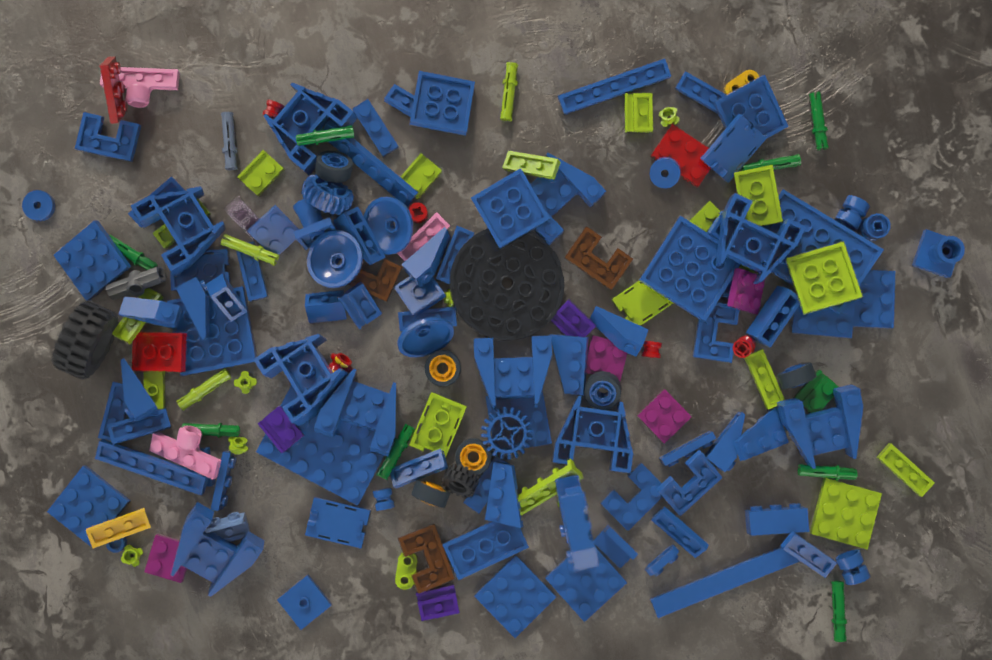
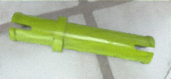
M514 62L506 63L500 117L502 121H512L515 87L518 85L516 80L518 64Z
M224 234L223 237L225 239H221L222 246L252 256L254 260H262L275 266L277 264L275 260L278 261L279 254L265 250L263 246L259 245L257 247L228 234Z
M224 368L200 386L190 389L189 393L176 401L178 406L184 411L197 401H202L205 395L231 379L232 376Z

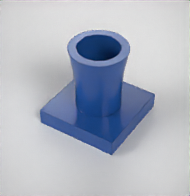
M305 199L293 205V209L303 226L302 229L293 233L296 240L305 250L310 249L313 242L322 234L337 230L330 217L323 220L321 211L316 207H312V204L307 203Z
M927 229L923 230L912 266L945 278H951L955 263L964 256V244L955 236H945Z

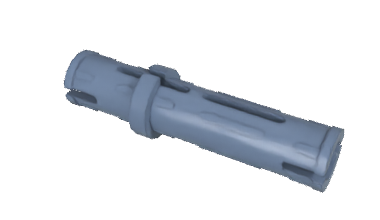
M222 112L224 143L222 153L225 156V170H237L236 153L238 148L235 147L233 112Z

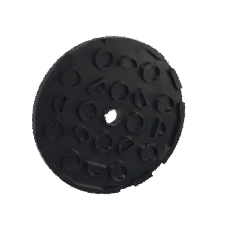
M487 228L475 234L459 250L450 271L449 287L455 309L469 327L481 335L496 340H518L540 331L555 316L564 294V276L561 262L556 252L538 234L529 231L504 247L499 248ZM504 278L511 279L512 286L510 288H505L502 285Z

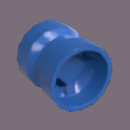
M392 488L373 491V497L376 499V511L395 507L394 501L391 498L393 494Z

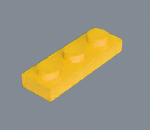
M145 508L89 527L86 529V533L92 548H96L151 528V524Z

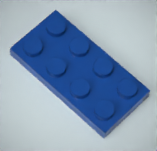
M492 521L442 544L458 580L529 548L521 528Z

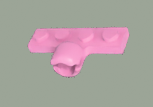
M121 67L119 78L123 82L124 88H126L125 100L132 107H146L149 104L150 92L152 90H178L180 77L178 69ZM101 75L100 85L104 87Z
M194 426L179 428L177 440L160 432L153 433L149 451L212 480L218 477L222 460L200 450L199 445L202 432L199 428Z

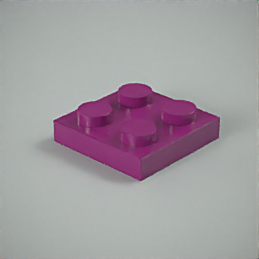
M735 268L727 306L758 315L765 279L755 285L753 283L757 274Z
M592 335L588 349L586 373L593 375L596 372L606 371L614 374L620 381L628 353L618 349L609 339Z
M665 389L637 415L664 444L691 418L690 414Z
M156 534L144 572L182 583L187 571L186 567L181 565L175 575L171 576L180 540Z

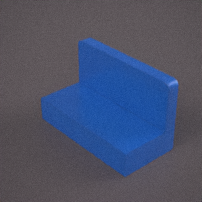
M344 290L306 294L305 309L309 323L346 320V310L338 299L339 296L344 295Z
M609 525L594 539L595 544L619 568H622L630 558L633 560L638 555Z

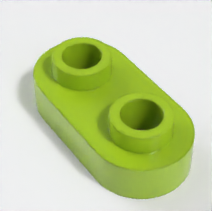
M402 552L398 558L395 583L402 590L410 589L414 584L411 574L416 573L418 557L416 553L404 557ZM407 557L410 558L411 563L406 564L404 562V559ZM402 577H407V578H408V582H407V583H403V582L401 581V578H402Z

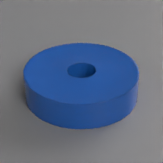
M670 157L657 159L650 168V179L659 188L673 187L681 176V168L678 162ZM662 170H667L669 175L664 176Z
M34 190L24 197L22 209L28 218L35 221H45L54 214L55 201L50 194L41 190ZM41 203V207L37 209V204Z

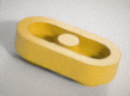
M746 70L727 83L724 88V94L727 95L732 92V87L738 89L749 83L748 76L752 77L753 80L758 78V73L754 70Z

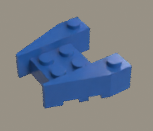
M291 83L290 85L297 93L274 120L266 114L264 118L283 146L289 159L310 176L315 170L317 156L306 148L308 144L298 146L296 135L312 133L314 130L320 131L329 120L334 121L340 127L351 126L358 118L340 100Z
M547 153L545 157L555 158L561 162L555 180L537 177L530 185L550 217V220L534 229L539 236L546 240L548 245H551L564 231L552 217L577 194L591 208L604 196L606 190L594 177Z
M201 186L180 192H168L159 196H147L131 205L134 214L143 228L162 219L177 243L176 247L161 254L173 276L190 268L226 230L223 221L213 226L198 203L197 198L204 196Z
M734 193L729 198L721 217L716 266L722 265L726 257L757 271L758 274L753 283L756 285L762 282L798 245L806 227L789 218L782 222L777 234L745 219L753 201Z
M320 334L306 337L300 341L289 342L280 347L269 348L254 359L264 376L272 379L282 371L287 376L298 397L282 408L291 423L298 426L313 418L348 375L347 371L341 368L335 372L331 370L318 349V346L327 341Z
M532 336V357L494 358L493 338H474L475 365L493 410H496L495 400L534 398V409L538 408L552 358L551 336Z
M353 369L321 408L314 425V430L317 433L333 438L339 421L342 420L374 431L375 434L370 445V451L388 457L395 439L396 383L393 382L390 393L355 382L357 369Z
M852 384L833 388L836 407L805 414L803 402L797 398L777 402L780 421L788 431L803 460L811 468H816L814 455L843 448L845 449V454L853 459L857 458L863 414L860 388Z
M578 396L554 443L552 462L567 464V460H573L575 446L611 451L609 471L631 473L633 450L623 402L617 403V411L614 412L580 407L582 396Z
M574 475L555 479L563 525H559L561 537H565L566 542L569 543L570 551L566 552L569 564L573 563L575 571L599 566L585 493L582 492L579 476Z
M197 502L186 517L171 576L175 575L181 565L212 582L208 592V596L211 597L254 564L263 551L264 540L248 531L238 546L213 532L206 533L205 530L212 521L214 511Z

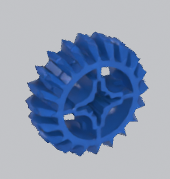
M316 174L306 178L301 192L303 198L307 203L312 204V207H316L325 213L329 212L332 215H340L347 212L352 206L354 197L348 186L343 185V183L325 181Z
M503 407L504 413L500 414V410L496 409L497 416L490 413L489 416L492 420H484L489 425L488 427H481L482 430H487V433H482L481 437H487L488 439L483 441V445L490 444L487 448L488 452L492 448L495 449L493 456L500 452V459H503L504 454H507L508 460H511V453H514L515 457L518 458V450L524 454L525 450L522 447H530L526 440L532 441L533 437L527 436V433H533V429L527 430V426L532 424L531 422L524 423V420L528 418L527 415H524L522 418L519 417L522 411L519 410L515 415L513 414V407H511L510 413H507V408ZM504 417H512L519 421L520 425L509 427ZM498 420L501 431L491 437V428ZM502 424H504L508 430L517 429L513 431V434H510V439L512 441L511 443L506 436L498 437L502 435L501 432H504V427ZM523 430V438L519 445L516 446L513 436ZM505 440L508 442L510 449H502L495 445L494 442Z

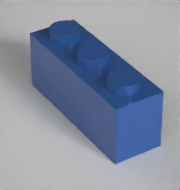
M777 285L746 331V334L753 337L758 343L771 348L800 305L797 294L788 288Z
M800 503L789 504V507L770 505V508L762 509V506H751V510H745L746 531L751 536L791 533L792 531L795 533L809 532L808 508L801 506Z

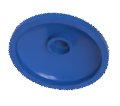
M381 197L369 204L364 213V218L383 253L390 255L401 252L407 247L413 234V220L408 208L400 200L393 197Z
M339 230L329 231L319 236L311 245L307 256V267L310 275L317 283L328 288H338L350 283L358 275L363 262V252L359 242L349 233ZM342 259V263L338 265V261Z
M440 317L423 318L413 322L402 331L398 338L397 346L399 351L408 357L428 356L441 350L451 341L454 329L452 324L446 319Z

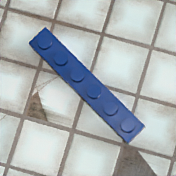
M662 59L558 95V100L563 114L566 115L671 78V73L666 60Z
M329 120L323 130L341 127L334 121ZM354 138L328 141L340 152L348 155L355 165L396 199L405 204L406 207L412 204L418 192Z
M104 439L98 443L95 456L97 460L198 495L205 493L208 477L119 444L112 445V442Z

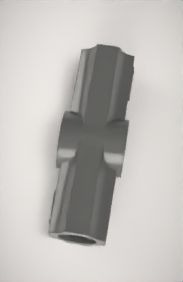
M160 266L144 272L131 271L127 278L108 284L106 291L112 300L127 295L141 296L146 288L166 282V275Z

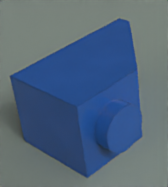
M223 274L206 284L210 297L231 322L248 312L233 286Z

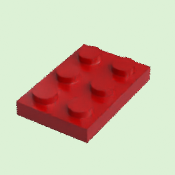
M115 56L107 57L100 64L110 124L119 123L128 111L127 102L123 100L122 95L124 93V84L119 78L121 66L116 61Z
M674 124L670 126L651 154V157L655 160L662 157H670L676 160L681 168L680 177L695 187L701 184L711 169L700 159L709 148Z
M139 332L133 340L132 370L185 372L187 333Z

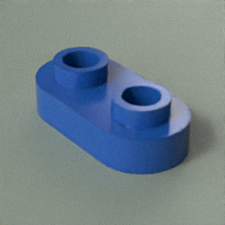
M675 545L669 546L646 566L645 571L649 576H658L663 572V567L667 563L671 564L678 559L679 556L677 554L679 550Z

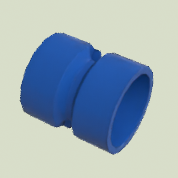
M848 195L842 205L844 209L839 210L834 220L852 231H857L862 223L861 217L866 216L870 205L859 197Z
M876 213L862 219L857 233L872 242L885 237L890 231L891 224L885 215Z
M850 550L835 558L839 569L843 570L842 576L846 585L859 584L870 578L867 566L862 564L864 559L860 550Z

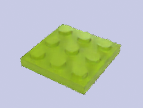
M844 241L786 258L803 315L863 297Z
M823 478L810 534L868 550L882 493Z

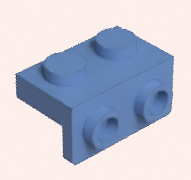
M234 512L221 519L219 517L212 518L211 523L205 530L206 533L213 532L229 542L241 539L248 531L251 532L245 512L240 514L239 512Z

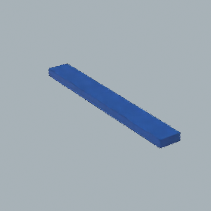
M778 547L653 597L650 600L657 618H660L798 563L800 560L783 550L782 547Z

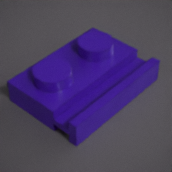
M570 299L564 303L551 320L568 336L586 337L597 326Z
M281 405L257 423L281 453H284L305 436L297 425L291 423Z
M454 584L429 589L420 594L416 592L421 621L460 613Z

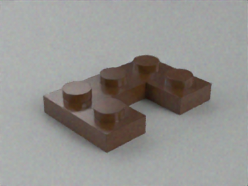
M586 226L564 258L606 288L612 290L633 258L619 248L616 249L607 263L591 252L602 237Z
M384 259L377 276L360 269L358 275L347 285L353 287L362 282L370 295L387 302L403 267Z
M435 524L398 538L404 557L423 550L428 568L411 574L418 594L454 579Z

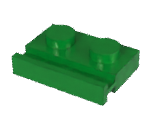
M817 370L815 372L817 377L806 383L793 397L802 401L804 409L809 413L821 411L834 397L833 388L839 387L828 376L824 375L821 370Z

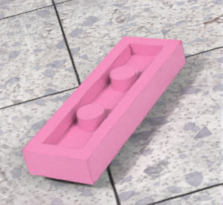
M436 212L412 236L407 247L397 254L406 261L441 229L445 227L448 230L450 225Z

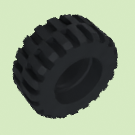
M91 301L80 303L73 313L69 315L55 342V348L52 353L54 367L79 379L90 378L104 361L114 341L112 332L119 324L117 314Z

